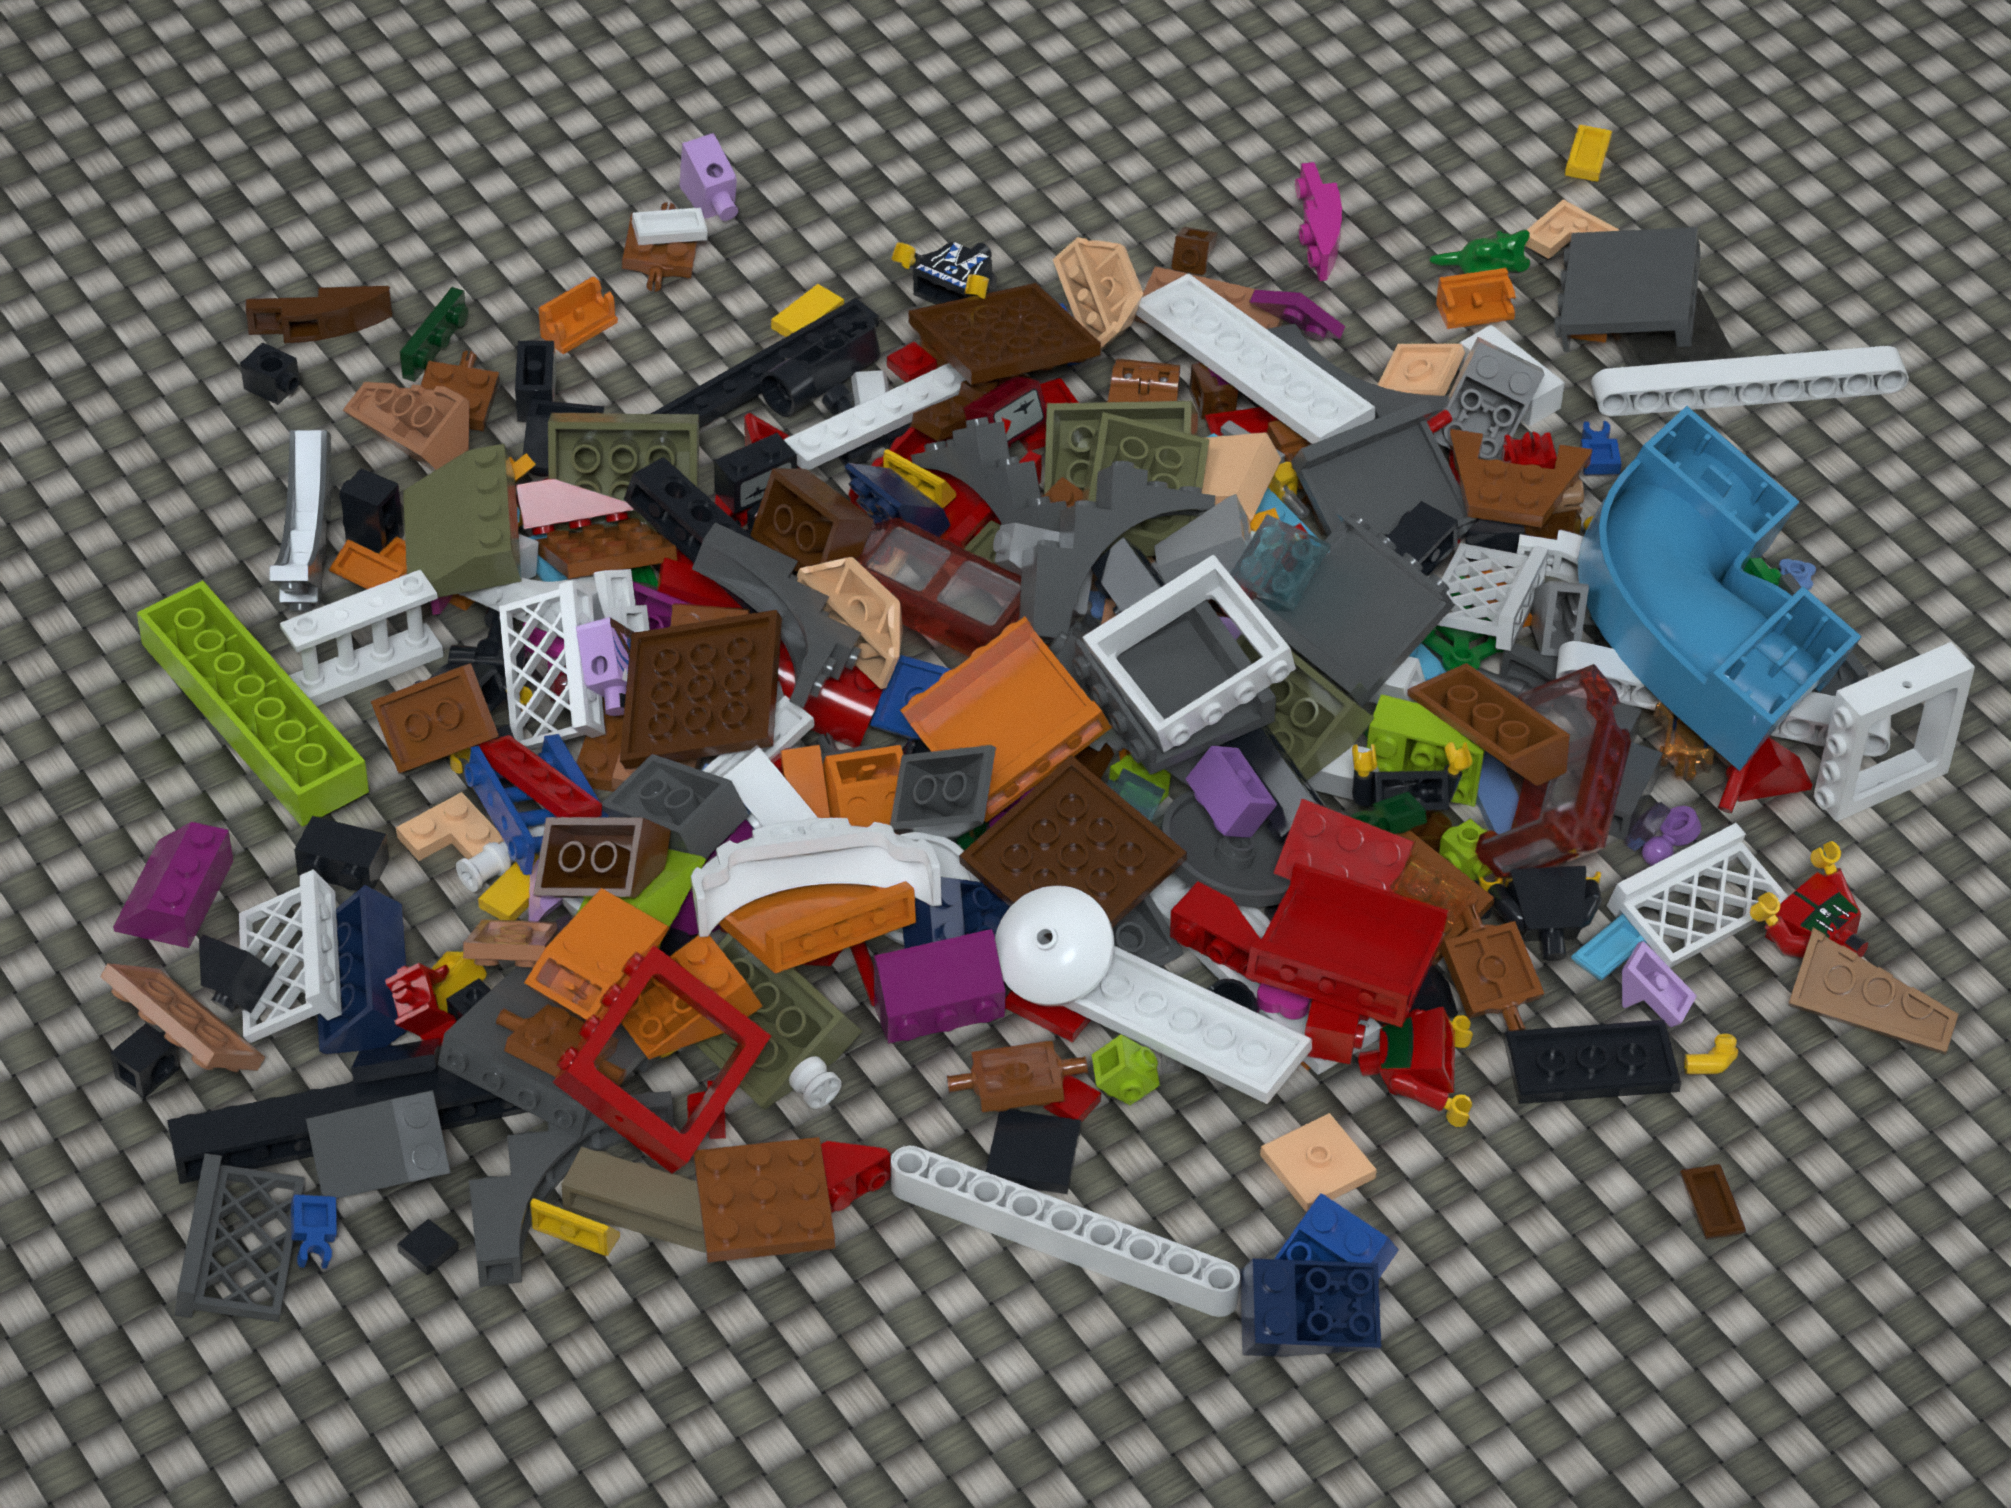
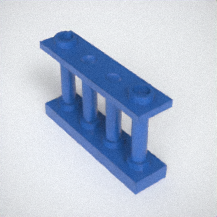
M560 735L544 736L542 752L538 756L599 801ZM479 746L471 747L470 760L465 765L466 782L469 787L474 788L507 845L510 858L513 861L516 860L524 875L532 874L534 855L541 851L543 836L532 837L527 827L544 825L546 817L556 816L546 808L518 813L513 803L534 799L517 786L503 788L499 779L505 777L490 766ZM602 810V815L600 817H609L608 814Z

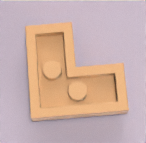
M1563 199L1527 229L1530 232V237L1525 246L1550 259L1567 243L1571 242L1572 233L1619 231V229Z
M462 792L396 827L397 838L418 861L450 844H453L469 860L481 853L483 847L489 842L500 844L504 841L499 831Z

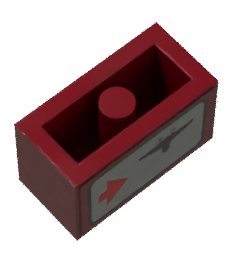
M1022 377L1011 378L963 407L966 420L988 417L989 424L1004 422L1008 449L1011 447V443L1019 438L1035 433L1037 427L1044 424L1047 419V409L1039 381Z

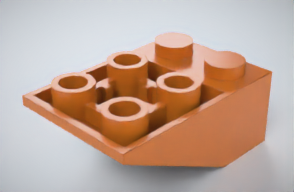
M901 745L826 756L823 762V771L830 818H848L851 826L869 827L873 822L890 825L901 758L904 755Z
M601 888L544 949L524 983L540 996L586 1022L592 1014L598 1016L604 1008L600 1000L614 982L618 985L622 982L626 974L621 969L632 954L636 951L643 954L653 945L658 948L670 927Z
M698 935L670 956L671 959L746 1017H749L762 1007V1004L748 983L710 935L700 938ZM653 977L648 981L621 1021V1024L648 1059L725 1033Z

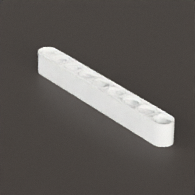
M1878 346L1608 368L1597 372L1592 377L1591 387L1599 411L1603 415L1623 416L1682 411L1686 406L1696 410L1890 394L1900 391L1907 385L1908 374L1896 348L1892 346Z
M1570 641L1560 646L1556 683L1562 690L1674 714L1633 674L1619 658L1615 649L1580 641ZM1811 691L1771 735L1824 747L1836 696ZM1891 715L1870 726L1863 755L1881 756L1889 750Z
M903 1146L892 1154L891 1190L901 1200L1211 1316H1227L1237 1308L1240 1273L1236 1266L1230 1262L916 1146Z

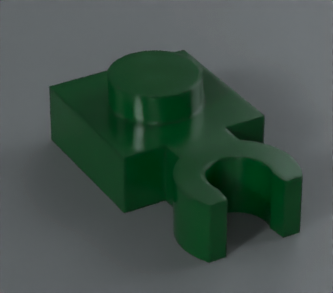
M1409 792L1372 804L1373 811H1360L1350 816L1394 834L1405 833L1413 827L1427 823L1425 808Z

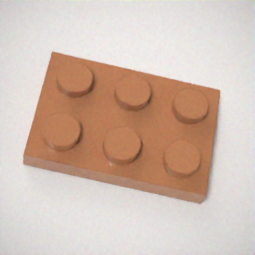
M482 919L463 942V959H474V964L481 966L498 965L499 960H515L516 966L534 967L544 949L562 931V922Z

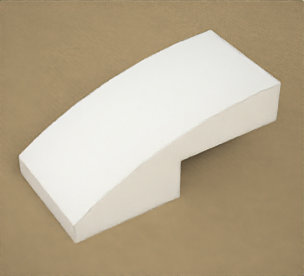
M631 569L594 572L596 589L605 618L611 617L634 632L650 630L647 605H635Z

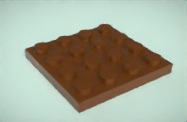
M1037 283L987 293L985 299L980 298L978 295L908 311V323L971 385H984L989 383L990 380L1004 377H1019L1022 373L1034 370H1050L1056 365L1065 363H1081L1087 358L1101 355V342Z
M777 609L631 633L620 762L625 769L639 767L652 754L676 762L747 751L756 745L760 748L773 747L782 617Z
M1072 755L959 855L960 864L1010 907L1022 896L1036 889L1048 886H1067L1080 890L1093 898L1107 914L1112 928L1187 860V852ZM1052 933L1044 935L1049 941H1052Z

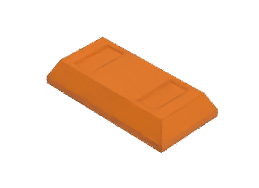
M349 539L328 569L330 572L365 589L373 588L407 574V567Z

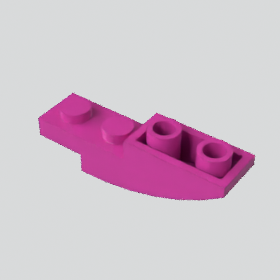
M1315 162L1302 163L1300 178L1295 179L1296 196L1304 202V224L1299 225V239L1301 245L1307 246V258L1310 268H1315L1319 281H1327L1338 256L1342 223L1341 197L1337 183H1322Z

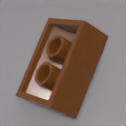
M772 468L750 535L760 544L797 560L798 563L795 571L798 572L803 567L847 557L857 559L863 553L874 519L807 469Z
M546 817L533 896L592 898L602 888L618 898L635 899L665 869L671 830L643 817Z

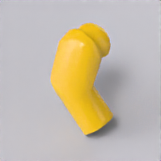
M1719 1034L1714 1040L1715 1047L1708 1054H1685V1074H1719L1724 1072L1737 1058V1039L1731 1034Z

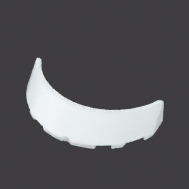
M811 818L800 822H782L753 830V838L740 843H734L729 840L716 848L717 856L706 863L702 869L696 867L691 875L699 938L709 936L722 919L753 900L775 892L809 885L861 884L887 888L906 881L914 887L915 898L933 907L941 906L940 864L932 844L922 838L915 842L895 834L892 826L883 823L873 822L869 827L851 826L848 818Z

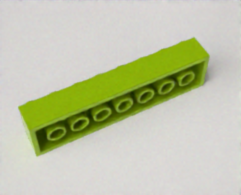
M203 580L137 612L142 645L302 827L309 823L312 816L321 818L369 793L365 760Z

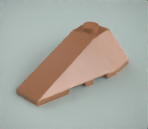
M364 382L343 409L347 415L433 472L469 450V401L445 386H436L435 389H424L421 385H412L411 388H399L394 383Z

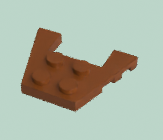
M1450 430L1449 446L1453 450L1454 465L1459 473L1460 488L1467 515L1472 518L1542 528L1563 500V494L1566 490L1574 486L1579 479V473L1583 468L1587 469L1591 463L1592 449L1559 445L1555 469L1541 468L1537 465L1505 463L1497 459H1479L1483 433Z

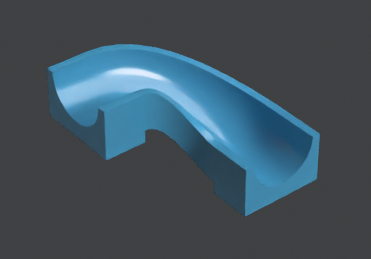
M1686 406L1642 446L1637 457L1619 475L1607 493L1582 539L1578 556L1579 583L1589 585L1587 608L1609 645L1615 649L1619 658L1667 708L1740 771L1749 763L1780 723L1814 688L1821 692L1829 684L1862 636L1804 586L1791 596L1780 587L1743 571L1750 558H1760L1770 548L1799 504V501L1692 409Z

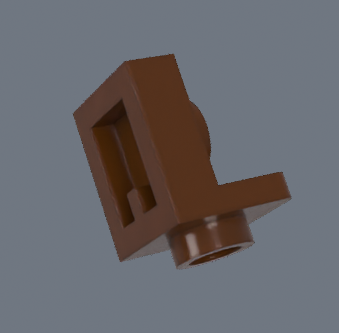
M1184 226L1175 237L1171 268L1177 271L1204 275L1207 271L1209 253L1216 246L1218 232Z
M1202 363L1192 364L1189 392L1200 418L1205 419L1207 414L1236 411L1238 389L1231 384L1219 386L1216 376H1211L1207 366Z

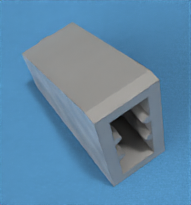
M1237 494L1229 496L1155 545L1156 561L1151 564L1165 584L1211 555L1218 559L1229 574L1256 565L1250 522Z
M1020 523L1001 525L993 542V549L996 552L995 563L1021 582L1023 550L1037 545V541L1040 540L1059 542V532ZM1091 568L1081 585L1071 617L1086 615L1093 574Z
M1549 581L1535 588L1531 627L1541 655L1558 656V651L1562 644L1570 641L1581 642L1589 590L1588 584Z

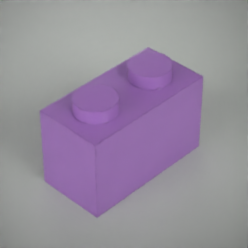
M1211 746L1186 777V781L1195 792L1196 800L1205 807L1214 820L1215 828L1224 836L1251 838L1277 806V803L1239 748Z

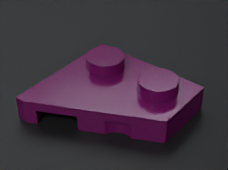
M1254 290L1249 301L1254 306L1289 324H1296L1299 329L1305 331L1304 333L1307 336L1318 341H1324L1325 338L1340 339L1346 327L1300 292Z

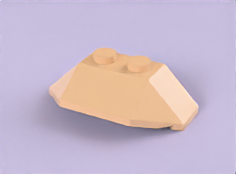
M1077 237L1053 259L1074 318L1101 342V350H1103L1132 325L1143 296V291L1125 246L1119 243L1087 240Z
M853 557L800 568L797 574V582L830 596L824 609L830 613L829 618L861 632L856 647L862 650L855 665L880 689L887 688L900 657L903 634L900 601Z

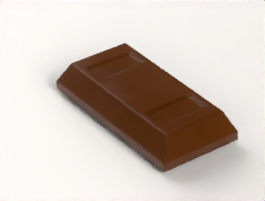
M1721 1164L1680 1170L1705 1239L1711 1240L1736 1236L1746 1232Z

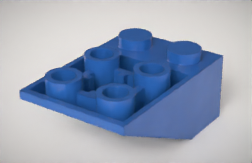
M1320 1193L1274 1259L1378 1263V1278H1380L1399 1249L1389 1237Z

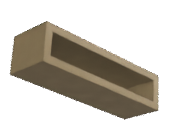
M580 1148L561 1184L564 1210L706 1253L697 1181L691 1180L682 1174H671L651 1168L645 1163H634L614 1157L605 1151Z

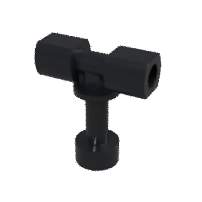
M837 384L825 393L822 403L831 414H838L854 407L851 404L854 395L845 384ZM906 424L838 457L844 466L848 463L863 464L871 459L873 450L881 446L889 450L894 440L899 436L901 437L910 427Z
M487 606L484 617L485 624L489 627L487 638L480 640L477 647L452 645L448 655V663H486L495 666L496 670L505 676L500 612ZM512 617V619H513V626H514V623H515V619H516V618ZM521 649L516 656V663L523 670L529 659L527 650Z

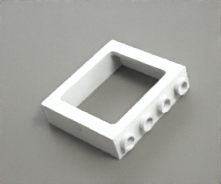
M1211 555L1082 637L1086 648L1119 696L1164 753L1174 746L1184 744L1191 735L1207 725L1217 723L1224 714L1240 704L1250 702L1257 693L1273 683L1283 681L1290 672L1296 669L1288 644L1214 555ZM1207 599H1213L1262 658L1164 720L1118 662L1117 657Z
M1952 642L1837 690L1813 795L1818 806L1826 810L1836 822L1948 773L1975 666ZM1925 701L1914 748L1859 772L1870 726L1883 718Z

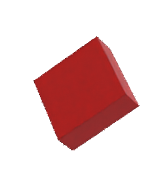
M1072 1075L1065 1076L1062 1082L1064 1101L1052 1102L1044 1105L1043 1108L1058 1117L1082 1120L1083 1122L1101 1102V1092Z

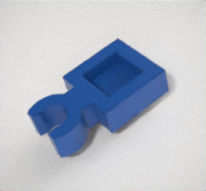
M1585 421L1583 424L1580 447L1592 449L1591 463L1587 469L1583 468L1584 475L1620 474L1621 458L1617 439H1609L1611 426L1608 421H1603L1601 431L1592 430L1589 421Z
M293 1195L291 1201V1240L304 1241L297 1255L298 1266L305 1268L308 1254L316 1253L321 1258V1268L327 1269L332 1257V1250L327 1242H334L337 1235L336 1197Z

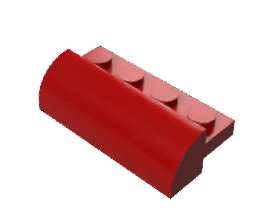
M781 640L778 681L781 684L783 695L790 699L795 685V672L792 659ZM856 665L853 670L845 668L839 680L832 677L828 681L826 680L818 698L811 695L804 708H802L814 718V727L810 730L824 734V736L828 733L833 737V740L852 748L859 747L883 689H880Z

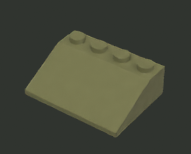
M1193 402L1047 403L1044 494L1061 477H1064L1084 491L1091 443L1102 412L1197 436L1198 412Z
M1102 412L1091 443L1082 500L1096 502L1098 471L1112 466V462L1115 461L1134 463V468L1148 470L1147 482H1165L1168 484V488L1176 490L1184 486L1202 489L1209 439ZM1175 515L1144 520L1117 537L1100 556L1107 552L1122 537L1141 549L1145 556H1156V544L1198 516Z
M551 413L548 420L549 479H556L625 501L624 497L632 474L664 457L698 487L699 414ZM636 510L627 511L628 519H639L640 522L659 532ZM605 515L591 518L592 525L600 524L604 525L605 528L618 526V521L606 522ZM569 522L554 524L555 531H582L583 528L570 529Z
M505 444L467 450L403 490L407 574L421 569L437 592V597L522 582L515 475Z
M1241 633L1236 642L1253 664L1262 657ZM1291 650L1296 669L1290 672L1283 681L1268 686L1276 696L1275 721L1268 724V726L1308 780L1350 749L1374 717Z
M728 933L718 946L745 979L762 1004V1007L748 1018L771 1035L763 1050L739 1084V1087L765 1110L794 1090L789 1085V1078L797 1065L809 1057L817 1056L828 1067L843 1054L862 1033V1030L794 967L775 974ZM722 1033L694 1044L722 1069L739 1043L726 1033Z

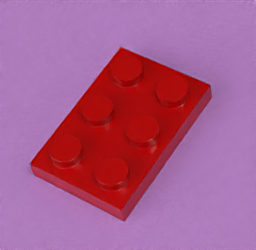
M1302 799L1275 867L1274 874L1291 880L1293 865L1296 862L1396 894L1415 842Z

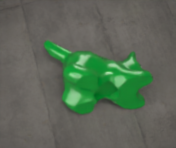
M1523 229L1514 234H1506L1498 230L1496 232L1497 238H1476L1466 244L1461 251L1433 255L1429 260L1432 264L1440 266H1460L1464 274L1506 268L1508 272H1524L1531 264L1530 259L1524 255V247L1529 240L1530 232L1527 229Z

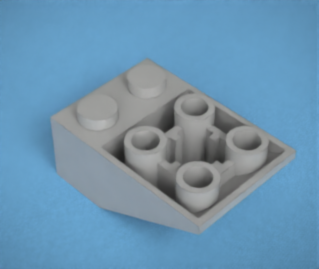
M1477 337L1443 410L1446 409L1450 412L1453 421L1433 434L1437 443L1450 449L1449 437L1451 429L1483 433L1479 459L1501 460L1505 435L1513 437L1545 375L1543 369Z

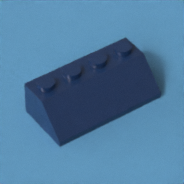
M364 885L336 908L342 1015L327 1020L320 1013L317 1014L319 1051L324 1054L356 1052L387 1047L407 1031L395 1024V1020L398 1018L395 1002L392 997L393 994L385 982L386 979L397 974V969L406 966L402 904Z

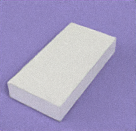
M701 208L632 213V225L638 245L707 240L708 230Z

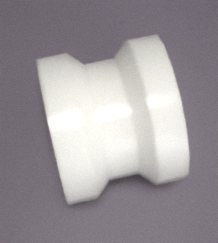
M813 1056L805 1059L795 1067L790 1075L789 1085L797 1093L804 1094V1101L810 1108L818 1109L829 1104L836 1097L841 1088V1080L835 1073L827 1072V1065L820 1057Z

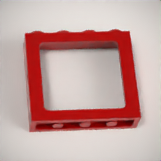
M653 945L643 954L637 951L634 952L621 969L626 976L619 985L614 982L602 996L600 1003L604 1005V1008L598 1016L592 1014L582 1025L578 1032L583 1037L576 1048L571 1045L560 1057L556 1066L561 1070L552 1083L672 1174L688 1163L771 1035ZM651 977L655 978L739 1043L680 1132L676 1131L599 1072L594 1065L596 1057Z

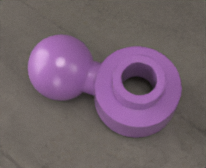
M1678 806L1668 810L1661 817L1659 828L1662 836L1652 837L1643 845L1642 856L1645 862L1653 866L1674 854V845H1685L1698 837L1702 826L1694 809L1688 806Z

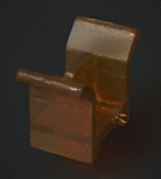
M1658 702L1655 706L1653 717L1659 719L1666 728L1664 744L1660 746L1659 752L1663 753L1661 766L1666 767L1672 760L1678 761L1674 772L1679 780L1683 779L1685 762H1688L1686 781H1693L1697 775L1696 764H1700L1703 771L1709 773L1713 764L1714 748L1708 744V748L1705 749V740L1680 718L1677 720L1674 744H1670L1674 717L1663 703Z

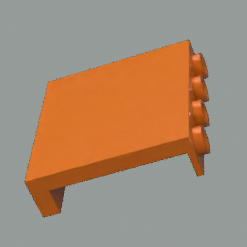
M1025 616L1018 622L1005 627L998 637L986 646L977 648L970 658L955 669L945 672L938 682L923 693L913 696L908 704L900 709L910 726L930 752L985 745L996 747L984 817L985 822H988L1044 780L1071 755L1074 757L1112 728L1102 710L1094 700H1090L1034 631Z
M906 881L887 888L861 884H818L796 887L753 900L727 915L718 924L776 974L916 923L914 887Z

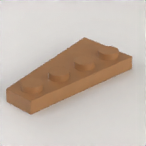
M1815 928L1812 930L1789 1001L1790 1007L1944 1055L1947 1054L1959 1015L1916 988L1909 987L1894 978L1892 974L1862 959L1857 953L1847 947L1841 946L1827 938L1825 934Z

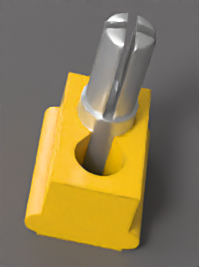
M1286 461L1278 465L1268 488L1285 505H1288L1299 519H1303L1308 516L1309 509L1297 497L1298 476L1292 468L1291 462Z

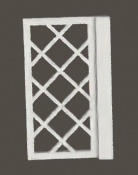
M1460 543L1442 580L1449 586L1450 594L1460 592L1462 595L1454 597L1449 595L1455 606L1451 609L1452 613H1448L1438 625L1496 636V648L1511 651L1533 606L1535 588L1543 585L1545 582L1549 548L1534 545L1529 556ZM1466 558L1476 559L1478 561L1470 562ZM1504 566H1512L1514 568L1506 569ZM1490 569L1493 571L1492 573L1483 574L1481 572ZM1469 575L1470 578L1460 579L1459 576ZM1506 582L1507 584L1497 586L1495 583ZM1483 587L1484 590L1475 592L1473 588ZM1496 599L1498 601L1491 604H1488L1486 602L1488 600ZM1471 604L1475 606L1474 608L1465 609L1463 607ZM1487 616L1491 621L1481 620L1478 618Z
M574 580L559 583V589L499 606L509 721L514 739L531 750L542 747L544 736L559 734L563 741L583 735L591 738L605 735L602 696L586 687L576 626L594 621L591 590ZM560 601L561 612L554 623L551 624L542 616L551 603ZM526 611L531 617L521 632L517 633L513 630L512 614ZM540 621L550 629L537 647L527 639ZM559 635L564 638V649L555 660L546 654V651L556 636ZM525 644L534 650V653L522 670L517 666L516 656ZM543 657L552 663L553 666L540 683L531 674ZM560 671H563L567 674L568 684L561 695L558 696L549 688ZM527 680H529L538 688L527 705H524L520 702L519 692ZM547 693L556 702L546 718L543 719L534 711ZM566 707L571 711L572 727L558 730L553 726V723L563 708ZM532 716L541 725L532 738L524 739L523 727Z
M1734 823L1617 883L1607 907L1615 917L1624 914L1654 952L1671 968L1757 923L1758 921H1755L1750 915L1751 906L1758 902L1752 900L1753 888L1773 893L1777 896L1780 903L1788 895L1742 843L1746 834L1737 823ZM1738 857L1748 869L1747 875L1728 871V862ZM1704 875L1719 879L1718 891L1697 886L1698 877ZM1726 881L1746 886L1745 898L1725 893ZM1677 891L1689 894L1688 906L1669 902V892ZM1696 896L1717 901L1715 913L1695 908ZM1723 903L1744 908L1743 917L1737 919L1722 915ZM1646 906L1660 910L1658 922L1645 919L1637 909ZM1666 912L1687 917L1686 929L1665 924ZM1693 919L1713 923V933L1708 935L1692 931ZM1663 935L1684 939L1683 948L1673 953L1664 943Z
M313 869L300 875V887L239 913L240 949L256 956L263 945L270 947L261 960L269 967H272L281 953L288 955L278 971L275 972L253 1011L249 1013L242 1010L243 1037L249 1043L319 1013L327 1020L342 1015L335 891ZM301 902L300 908L292 919L285 916L292 905ZM269 917L257 934L254 933L252 923ZM280 922L286 924V927L275 942L268 939ZM298 930L302 931L303 936L293 949L286 947ZM299 961L304 962V968L295 980L287 978ZM282 984L289 986L278 1004L271 1001ZM300 992L305 993L306 1004L290 1010V1006ZM266 1007L273 1010L264 1022L256 1025V1020Z

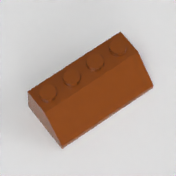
M1465 663L1408 689L1407 696L1536 786L1567 773L1570 734L1469 664Z

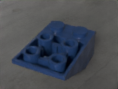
M848 463L845 466L851 479L848 484L859 496L857 499L858 504L867 512V515L874 519L872 526L878 531L885 528L892 534L891 539L901 549L905 551L911 549L922 557L951 526L943 508L891 468Z
M940 876L941 906L933 907L915 898L916 923L903 927L904 949L992 929L995 937L998 926L1010 906L982 882Z
M1253 1258L1240 1271L1243 1355L1289 1357L1381 1349L1378 1263Z

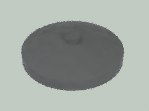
M1193 790L1180 795L1169 805L1164 814L1160 830L1187 852V860L1174 871L1182 881L1190 887H1193L1199 881L1232 898L1237 906L1266 907L1281 903L1291 880L1274 874L1285 841L1279 842L1266 826L1270 822L1268 817L1251 838L1224 836L1215 828L1214 820L1205 807L1196 800Z

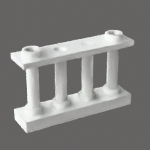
M420 569L281 622V630L295 651H301L303 670L291 674L289 677L315 706H319L442 658L443 647L427 623H423L421 611L422 604L438 599L437 592ZM406 611L408 630L388 637L386 618ZM371 624L373 643L353 650L351 632ZM336 638L338 657L318 664L316 645Z

